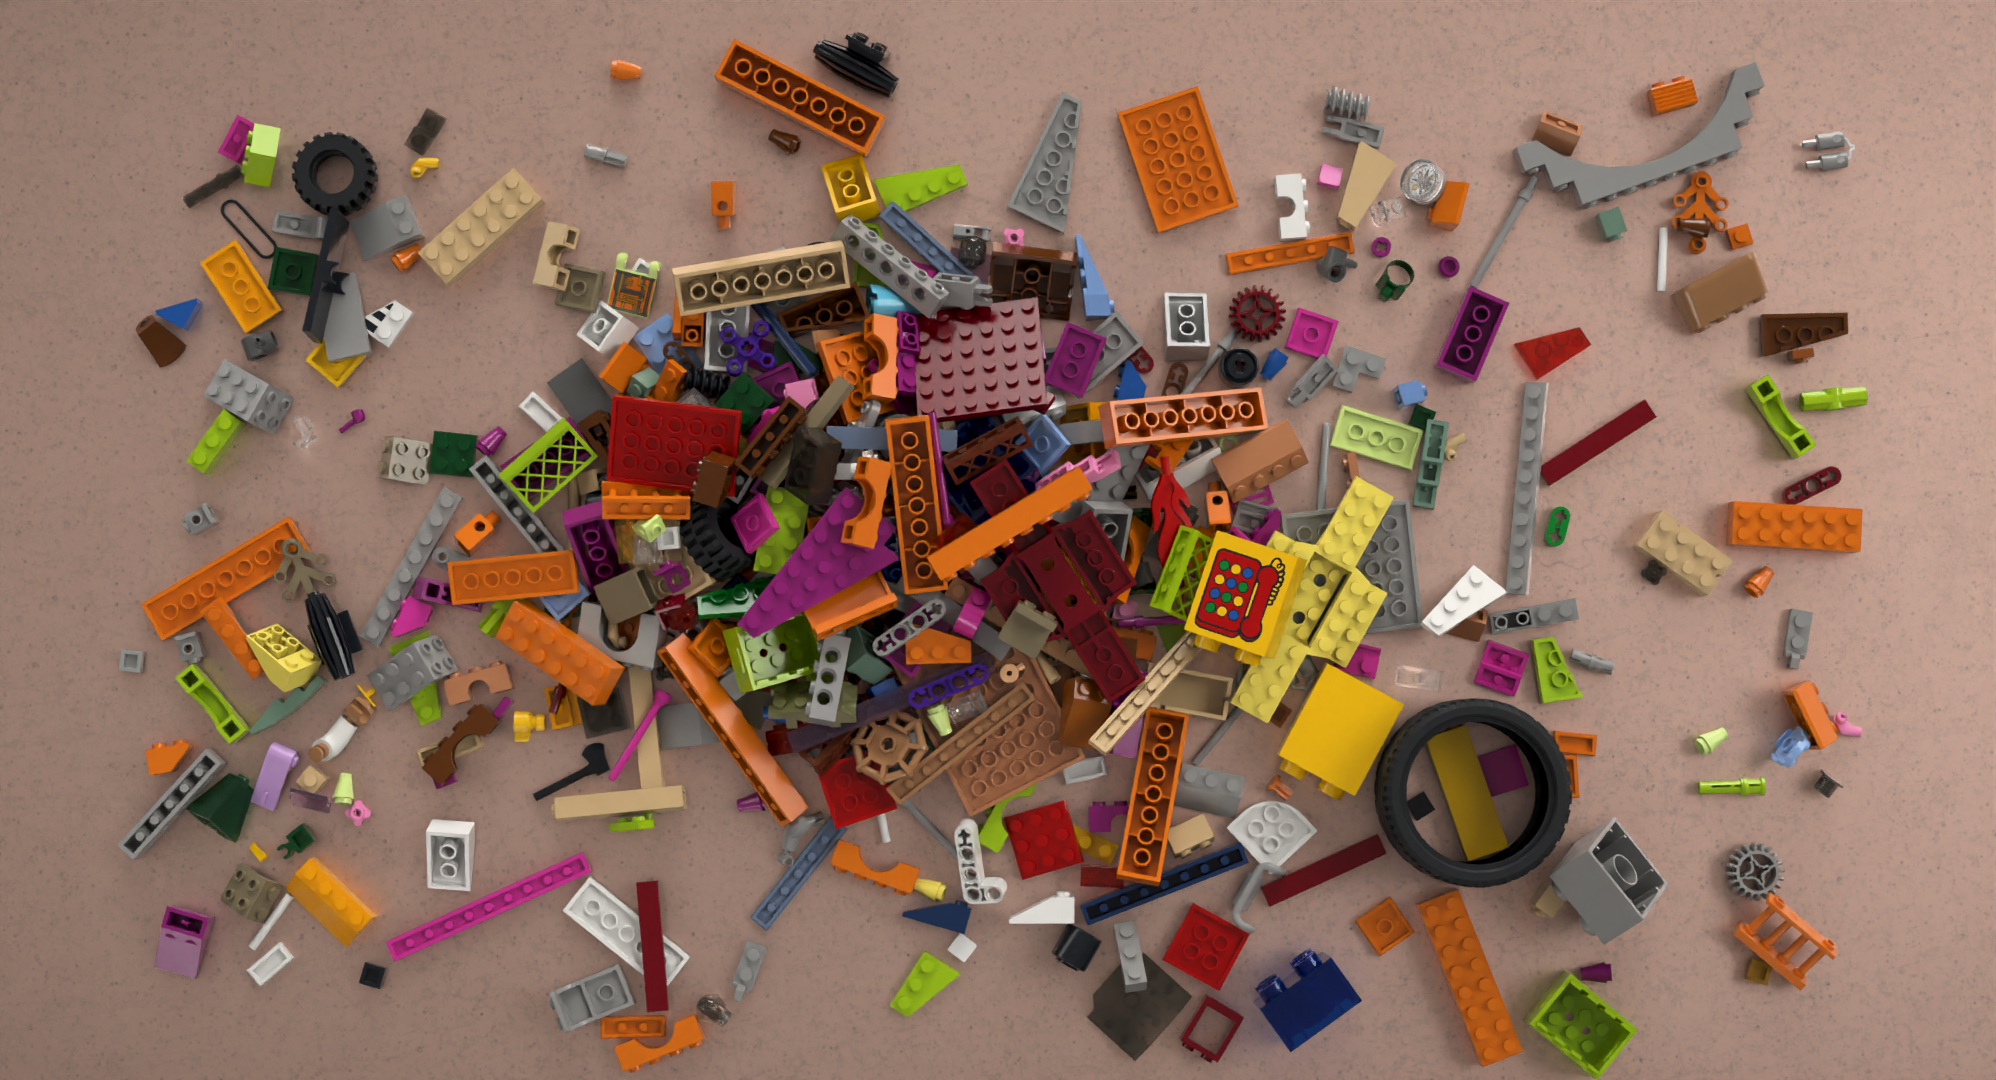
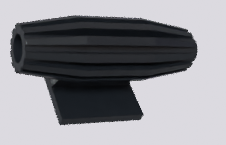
M860 32L846 35L845 39L848 40V47L825 39L822 43L820 41L817 42L813 49V53H815L814 58L833 73L864 90L888 98L891 97L896 89L899 78L879 64L891 54L887 51V46L879 42L872 43L868 41L869 37Z
M319 590L307 594L308 598L304 600L309 622L307 626L319 658L322 660V665H326L335 681L355 674L352 654L363 650L349 611L345 610L337 614L326 594H320Z

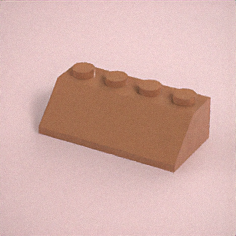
M1287 419L1211 459L1222 486L1233 503L1309 463L1303 447Z

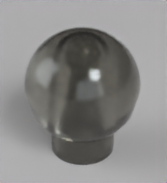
M707 994L702 996L697 1002L696 1014L702 1022L707 1024L717 1023L723 1027L731 1017V1012L726 1009L724 1001L718 995Z

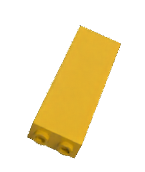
M1457 724L1449 727L1446 731L1438 733L1425 744L1465 861H1471L1509 848L1467 726Z

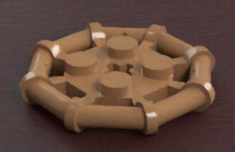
M892 706L891 709L868 715L855 737L850 740L858 773H864L880 782V785H886L888 782L908 776L912 777L914 770L929 748L926 746L922 720L903 712L898 706ZM889 718V722L886 725L881 726L876 723ZM897 719L906 722L907 725L904 728L897 725ZM872 727L873 730L866 740L863 739L869 728ZM912 731L915 732L917 744L912 743L909 737V733ZM893 740V747L885 750L886 746L884 743ZM864 746L868 748L869 752L866 758L863 757L861 748ZM911 750L916 751L907 765L904 761ZM872 762L877 763L881 766L880 772L869 767ZM900 764V766L903 768L901 770L888 773V768L890 767L895 768Z

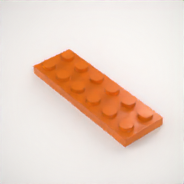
M573 549L447 562L452 605L580 592L577 562Z

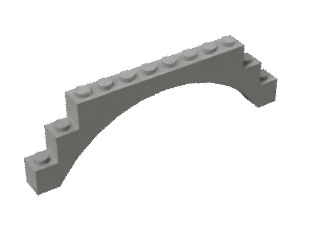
M1756 62L1735 69L1730 75L1723 99L1710 122L1693 140L1682 148L1655 161L1635 166L1620 167L1585 164L1562 156L1537 140L1517 146L1513 152L1521 174L1528 172V175L1540 172V168H1542L1550 191L1555 189L1557 192L1570 188V184L1578 207L1585 206L1588 209L1598 205L1597 201L1605 199L1608 202L1618 198L1617 194L1625 192L1627 195L1638 191L1637 187L1644 184L1647 188L1657 184V180L1665 177L1667 181L1677 177L1678 172L1685 171V173H1690L1697 170L1698 165L1705 164V166H1710L1717 163V159L1723 156L1725 159L1737 156V152L1742 148L1736 129L1748 125V121L1753 118L1747 98L1758 95L1759 90L1764 87V83Z

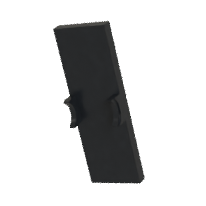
M330 208L302 329L314 343L320 344L323 342L333 293L345 295L341 287L342 281L350 276L349 273L338 272L349 222L338 209Z

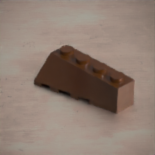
M857 282L851 283L850 288L831 291L777 313L780 323L793 339L818 328L862 322L870 316Z

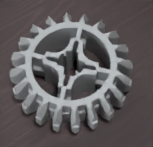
M1751 843L1750 849L1744 844L1742 845L1743 852L1740 849H1736L1735 853L1738 856L1730 855L1729 857L1734 861L1733 864H1726L1727 867L1732 868L1731 871L1726 872V875L1732 876L1727 881L1728 884L1735 883L1732 890L1736 892L1740 889L1738 896L1743 897L1746 894V900H1751L1753 896L1755 901H1760L1761 896L1763 899H1767L1768 892L1775 895L1776 892L1773 887L1780 889L1781 885L1777 881H1784V877L1779 876V872H1785L1784 868L1778 867L1783 864V860H1775L1779 854L1777 852L1771 854L1772 848L1767 847L1765 849L1762 843L1758 847L1756 843ZM1759 854L1769 863L1759 865L1752 855ZM1747 859L1745 861L1746 869L1740 873V866ZM1754 868L1760 869L1756 873L1757 877L1755 875H1750L1752 874V872H1754ZM1771 871L1770 879H1769V881L1767 882V884L1764 885V884H1765V879H1764L1765 874H1766L1767 872ZM1752 879L1754 884L1758 886V889L1751 890L1742 881Z

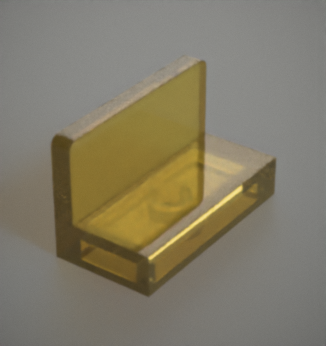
M638 519L614 521L619 564L642 562L640 536L632 528L638 522Z

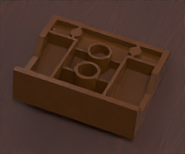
M993 242L988 285L993 287V291L986 294V297L993 299V303L1038 297L1041 318L1069 321L1077 267V253Z

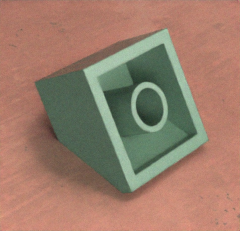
M858 625L850 627L847 637L851 638L845 668L848 672L857 674L863 681L876 685L893 671V667L888 660L874 652L873 642L877 638L876 636ZM882 641L878 643L879 648L877 649V651H879L880 648L883 646Z

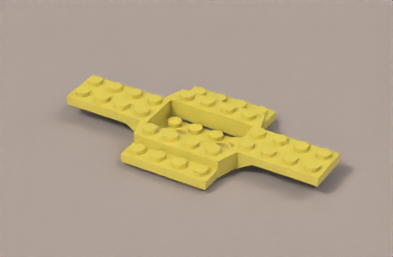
M1355 476L1326 530L1315 545L1294 541L1276 530L1273 532L1266 545L1267 547L1307 560L1275 659L1261 656L1258 667L1250 665L1230 703L1269 723L1306 654L1328 658L1344 668L1347 667L1387 595L1385 591L1372 585L1356 568V565L1394 498L1393 496ZM1317 574L1325 576L1326 581L1323 586H1316L1314 584V577ZM1348 574L1343 584L1341 585L1338 593L1336 594L1334 600L1332 601L1329 609L1327 610L1324 618L1322 619L1319 627L1317 628L1314 636L1308 644L1307 640L1310 634L1312 633L1315 625L1317 624L1320 616L1322 615L1325 607L1327 606L1329 600L1331 599L1334 591L1336 590L1339 582L1341 581L1343 575ZM1300 611L1304 614L1305 619L1301 624H1296L1293 621L1295 612Z

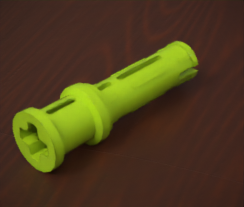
M1741 777L1739 781H1698L1699 795L1739 793L1742 796H1747V794L1765 796L1766 783L1764 777L1759 779Z

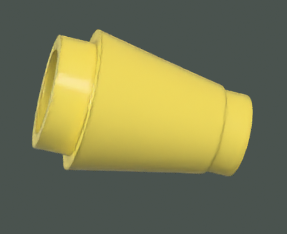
M917 878L913 890L936 903V901H943L947 886L943 885V882Z

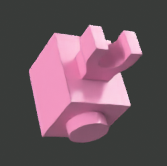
M1127 600L1126 604H1114L1106 612H1111L1109 618L1115 620L1134 618L1138 602Z

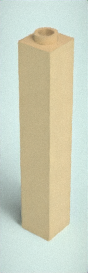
M634 664V667L628 668L636 732L654 703L653 699L655 696L653 694L655 693L653 671L642 670L641 665ZM657 714L637 745L641 789L665 787Z
M682 785L555 797V804H552V815L559 822L687 810L686 788Z

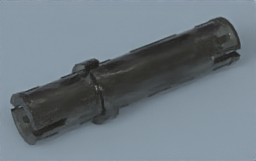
M236 164L226 172L218 173L214 179L183 196L182 199L190 209L219 190L229 188L230 184L244 177V174L241 173V168Z

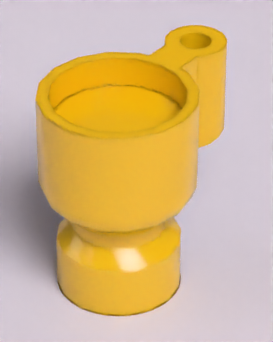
M515 711V742H528L532 729L545 731L546 714L533 716L529 711Z

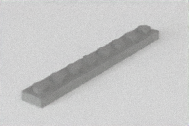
M443 487L359 637L380 647L394 619L400 612L399 608L403 599H407L416 583L417 576H420L463 497Z

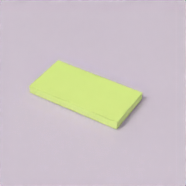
M1342 405L1331 438L1330 447L1350 453L1355 452L1356 455L1412 471L1424 430Z

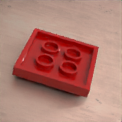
M868 750L862 752L864 758L868 757ZM854 755L838 760L822 777L818 774L836 830L898 809L896 801L886 790L890 783L880 785V782L862 772L858 773ZM872 762L869 767L880 772L881 766L877 763Z
M1066 800L1004 818L1022 880L1084 862Z
M1192 903L1162 960L1220 991L1250 934Z

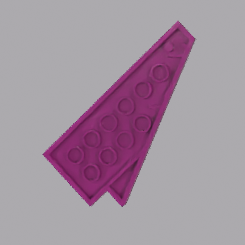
M845 487L737 625L755 638L894 563L899 557L884 546V544L897 527L882 516L877 532L878 539L874 549L860 548L841 543L845 521L855 518L861 512L864 505L862 499Z

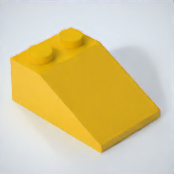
M856 154L821 165L839 223L850 214L861 222L880 215L878 203L862 155Z

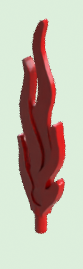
M1169 456L1160 457L1162 474L1159 476L1150 505L1153 519L1152 530L1155 532L1158 531L1160 526L1161 508L1164 511L1163 525L1157 545L1158 558L1163 569L1180 525L1193 528L1190 518L1179 502L1180 500L1186 508H1190V501L1185 490L1170 471ZM1183 578L1179 586V590L1185 587ZM1184 593L1181 594L1182 603H1184ZM1184 608L1185 615L1188 616L1187 610Z

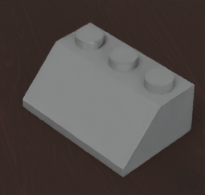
M1181 763L1174 806L1235 819L1245 777Z

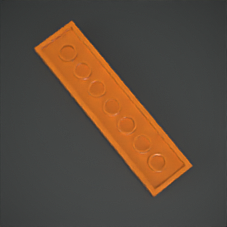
M285 518L142 603L141 606L161 640L165 641L203 619L204 617L200 611L220 596L228 604L272 578L275 572L279 570L284 558L281 546L286 539L296 538L302 543L303 549L310 551L292 518ZM289 545L288 550L295 552L296 546Z

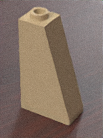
M1362 141L1356 148L1336 218L1339 221V225L1348 231L1356 229L1397 165L1396 162Z

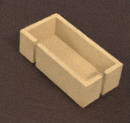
M1663 510L1657 512L1633 547L1701 596L1709 595L1719 581L1717 577L1724 574L1733 560L1683 524L1676 525L1678 521Z
M1147 663L1146 672L1150 673L1157 664ZM1183 669L1150 707L1160 708L1161 705H1164L1163 709L1226 721L1229 701H1224V697H1230L1234 678Z

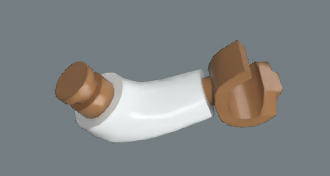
M356 696L343 710L345 715L342 714L333 727L323 737L313 743L312 748L308 751L311 761L325 762L335 758L348 744L358 726L362 727L370 720L375 711L366 698L362 699L360 696Z

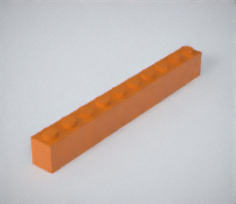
M684 633L674 637L656 651L779 824L782 826L791 823L809 808L805 803L804 797L796 791L791 779L781 770L779 762L771 756L766 744L756 735L754 727L746 721L741 709L731 700L730 695L721 686L718 678L687 648L692 642L691 639Z

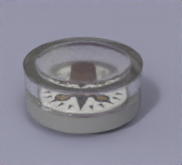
M1419 159L1413 161L1405 168L1400 181L1401 190L1407 198L1417 204L1427 205L1433 203L1442 195L1446 185V176L1438 165L1427 159Z

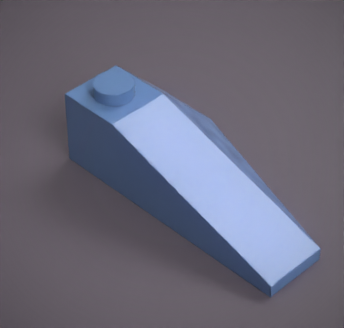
M1077 234L1075 241L1085 322L1108 319L1111 313H1115L1114 302L1109 300V294L1081 235Z

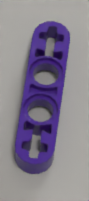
M975 664L914 689L909 694V703L916 709H922L983 684L988 679V669L983 664ZM976 668H979L980 671H985L982 675L983 679L979 680L978 677H974L971 679L973 683L969 685L968 678L964 673L969 671V676L975 674ZM956 676H961L965 679V685L962 688H955L952 682ZM938 684L945 688V693L940 697L935 696L932 692L933 687ZM929 688V694L933 700L929 701L928 697L922 699V704L920 705L917 702L913 703L914 694L925 695L926 692L924 690Z

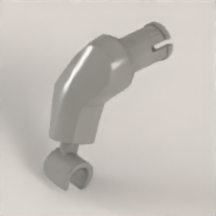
M821 811L808 816L800 814L791 823L787 824L783 831L780 847L784 849V852L778 855V861L782 866H784L785 861L789 867L793 866L794 859L790 856V851H796L800 837L806 834L809 828L825 824V819H820L824 818Z

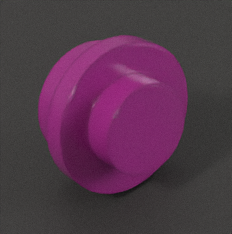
M1447 256L1440 260L1438 270L1442 276L1451 278L1459 272L1460 265L1454 257Z

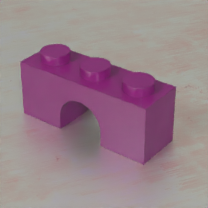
M1105 801L1093 802V806H1088L1089 832H1111L1113 818L1120 814H1128L1129 805H1127V801H1114V805H1106Z

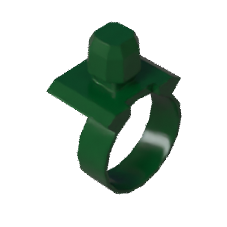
M1402 260L1391 261L1375 284L1380 289L1378 297L1383 302L1388 301L1390 298L1398 300L1405 289L1413 282L1414 271L1407 262ZM1396 265L1404 268L1410 276L1409 284L1396 285L1389 280L1388 267Z

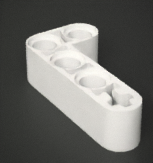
M965 818L960 821L954 832L963 897L970 904L998 903L1002 900L1007 890L1006 881L1001 877H985L978 826L974 820ZM965 849H970L973 854L967 853ZM968 869H973L976 873H970ZM992 888H997L1000 892H994ZM971 889H976L979 893H974Z

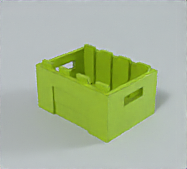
M804 612L755 638L739 626L723 631L740 693L754 691L812 674L815 660L820 659L821 652H817L819 641H817ZM781 643L786 645L784 652L779 648ZM761 649L766 651L765 657L760 656ZM829 654L826 655V656H825L826 660H827L828 662L832 663V662H831V659H830V655H829Z
M1564 970L1523 1019L1537 1033L1544 1036L1573 1060V1063L1596 1080L1600 1078L1638 1031L1635 1026L1575 976ZM1570 1012L1573 1018L1567 1021L1565 1015ZM1585 1026L1590 1029L1586 1035L1582 1033V1028Z

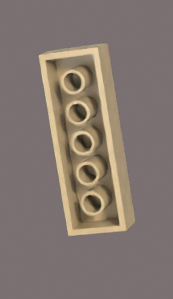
M512 168L421 249L418 254L451 288L544 205L545 202L523 177Z

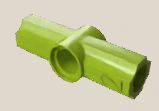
M1865 387L1823 389V391L1800 393L1799 405L1802 411L1844 409V407L1867 405L1868 393Z
M526 598L495 601L491 607L492 610L477 627L490 638H493L498 632L513 601L525 600Z

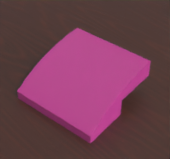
M1488 639L1474 683L1515 697L1529 654Z

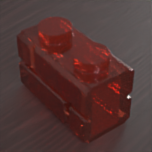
M798 721V728L787 729L786 724L774 725L773 730L766 731L765 733L768 743L767 748L771 756L800 752L814 738L812 725H803V721Z
M1080 864V886L1124 888V880L1116 879L1118 865Z

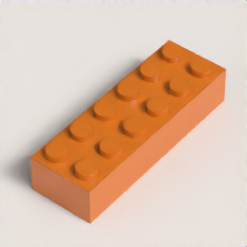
M1732 501L1728 503L1726 545L1858 553L1861 552L1863 509Z
M528 600L513 601L495 635L498 640L592 706L606 704L625 668Z

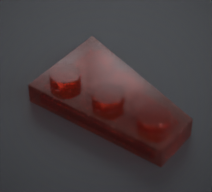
M1578 327L1515 343L1514 347L1536 380L1589 347L1591 343L1581 328Z

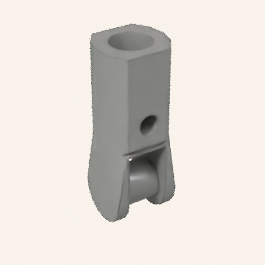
M954 224L953 238L990 242L989 232L992 231V228ZM975 230H981V237L974 236Z

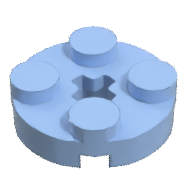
M1795 726L1797 729L1794 731L1791 728L1786 730L1776 741L1774 747L1777 750L1775 754L1772 752L1771 757L1780 766L1792 767L1797 757L1810 747L1811 742L1808 740V732L1802 727Z

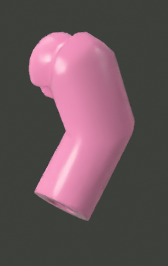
M1839 712L1834 716L1833 723L1840 734L1860 738L1862 728L1851 726L1847 721L1845 713Z

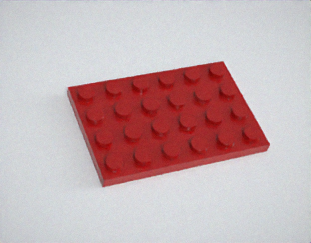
M614 395L612 400L606 481L691 492L694 481H697L699 473L696 472L699 461L703 460L704 456L715 451L738 459L742 411ZM736 465L727 497L735 496L737 477Z

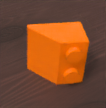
M1446 181L1442 195L1434 201L1433 206H1429L1427 218L1430 220L1428 225L1454 231L1460 223L1470 183Z
M623 342L599 377L625 396L632 376L649 368L647 365L649 360Z

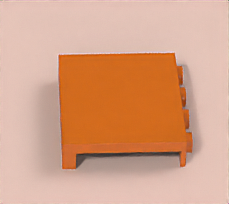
M881 570L803 612L817 641L897 608L898 600L894 592L891 593Z

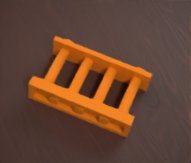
M602 481V519H651L656 514L660 515L662 519H690V496H688V491Z
M1770 892L1766 899L1768 907L1750 925L1740 921L1735 926L1734 935L1801 991L1807 983L1808 976L1806 972L1825 954L1833 960L1836 957L1837 948L1831 939H1825L1787 907L1781 897L1774 896ZM1775 912L1785 919L1767 938H1761L1756 932ZM1793 926L1802 935L1784 952L1779 953L1773 948V944ZM1810 940L1819 949L1800 967L1795 966L1789 959Z

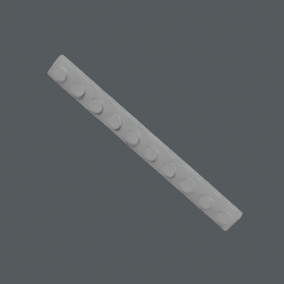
M1526 382L1506 582L1507 594L1529 595L1549 384L1546 382Z

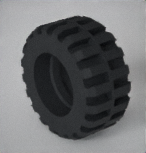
M326 132L322 137L318 134L313 137L314 141L311 143L306 141L303 144L304 150L302 152L298 150L296 154L298 160L297 162L293 161L292 168L295 170V173H292V180L296 184L294 187L296 192L300 194V198L314 210L324 215H328L330 208L338 209L342 214L348 216L352 214L351 211L353 210L357 212L361 210V205L364 202L368 204L371 200L369 197L371 192L375 193L377 188L374 184L378 182V175L375 171L377 170V165L373 161L371 153L355 138L339 132L336 134ZM330 157H346L354 167L351 183L341 192L333 194L324 192L317 184L319 167Z
M726 498L718 508L696 502L690 507V519L680 520V536L683 537L682 542L688 550L687 553L689 556H692L697 566L702 567L705 573H710V576L719 579L732 578L755 562L757 551L756 549L752 554L746 553L730 520L738 512L737 506L739 504L729 498Z

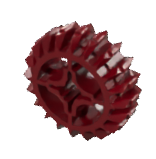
M1253 285L1252 292H1250L1248 287H1245L1244 292L1246 295L1239 291L1237 295L1240 300L1237 298L1232 299V302L1237 306L1229 307V310L1235 313L1229 314L1228 318L1236 320L1230 324L1231 327L1239 326L1235 333L1238 334L1242 330L1244 332L1241 337L1242 339H1245L1247 334L1251 335L1249 338L1250 342H1253L1254 337L1257 336L1258 343H1261L1263 335L1267 341L1270 340L1269 333L1273 336L1278 334L1274 328L1279 330L1283 328L1278 321L1285 322L1286 320L1285 317L1280 316V314L1286 313V309H1279L1284 304V301L1276 302L1280 295L1276 294L1272 297L1273 289L1271 288L1268 290V293H1265L1264 285L1261 286L1260 291H1257V286ZM1252 298V308L1245 310V312H1240L1241 305L1246 300ZM1259 298L1267 300L1273 309L1264 308ZM1256 306L1262 312L1259 320L1252 315ZM1274 316L1272 325L1262 330V320L1266 317ZM1241 319L1251 320L1256 330L1248 328Z

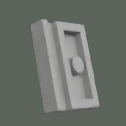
M1241 499L1238 502L1231 527L1235 526L1240 531L1251 533L1257 525L1261 527L1265 522L1263 519L1265 514L1270 509L1274 511L1275 508Z

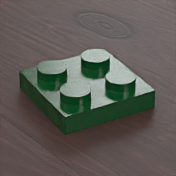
M275 247L268 289L310 297L319 255Z
M434 431L429 473L473 478V473L469 468L475 464L478 436Z

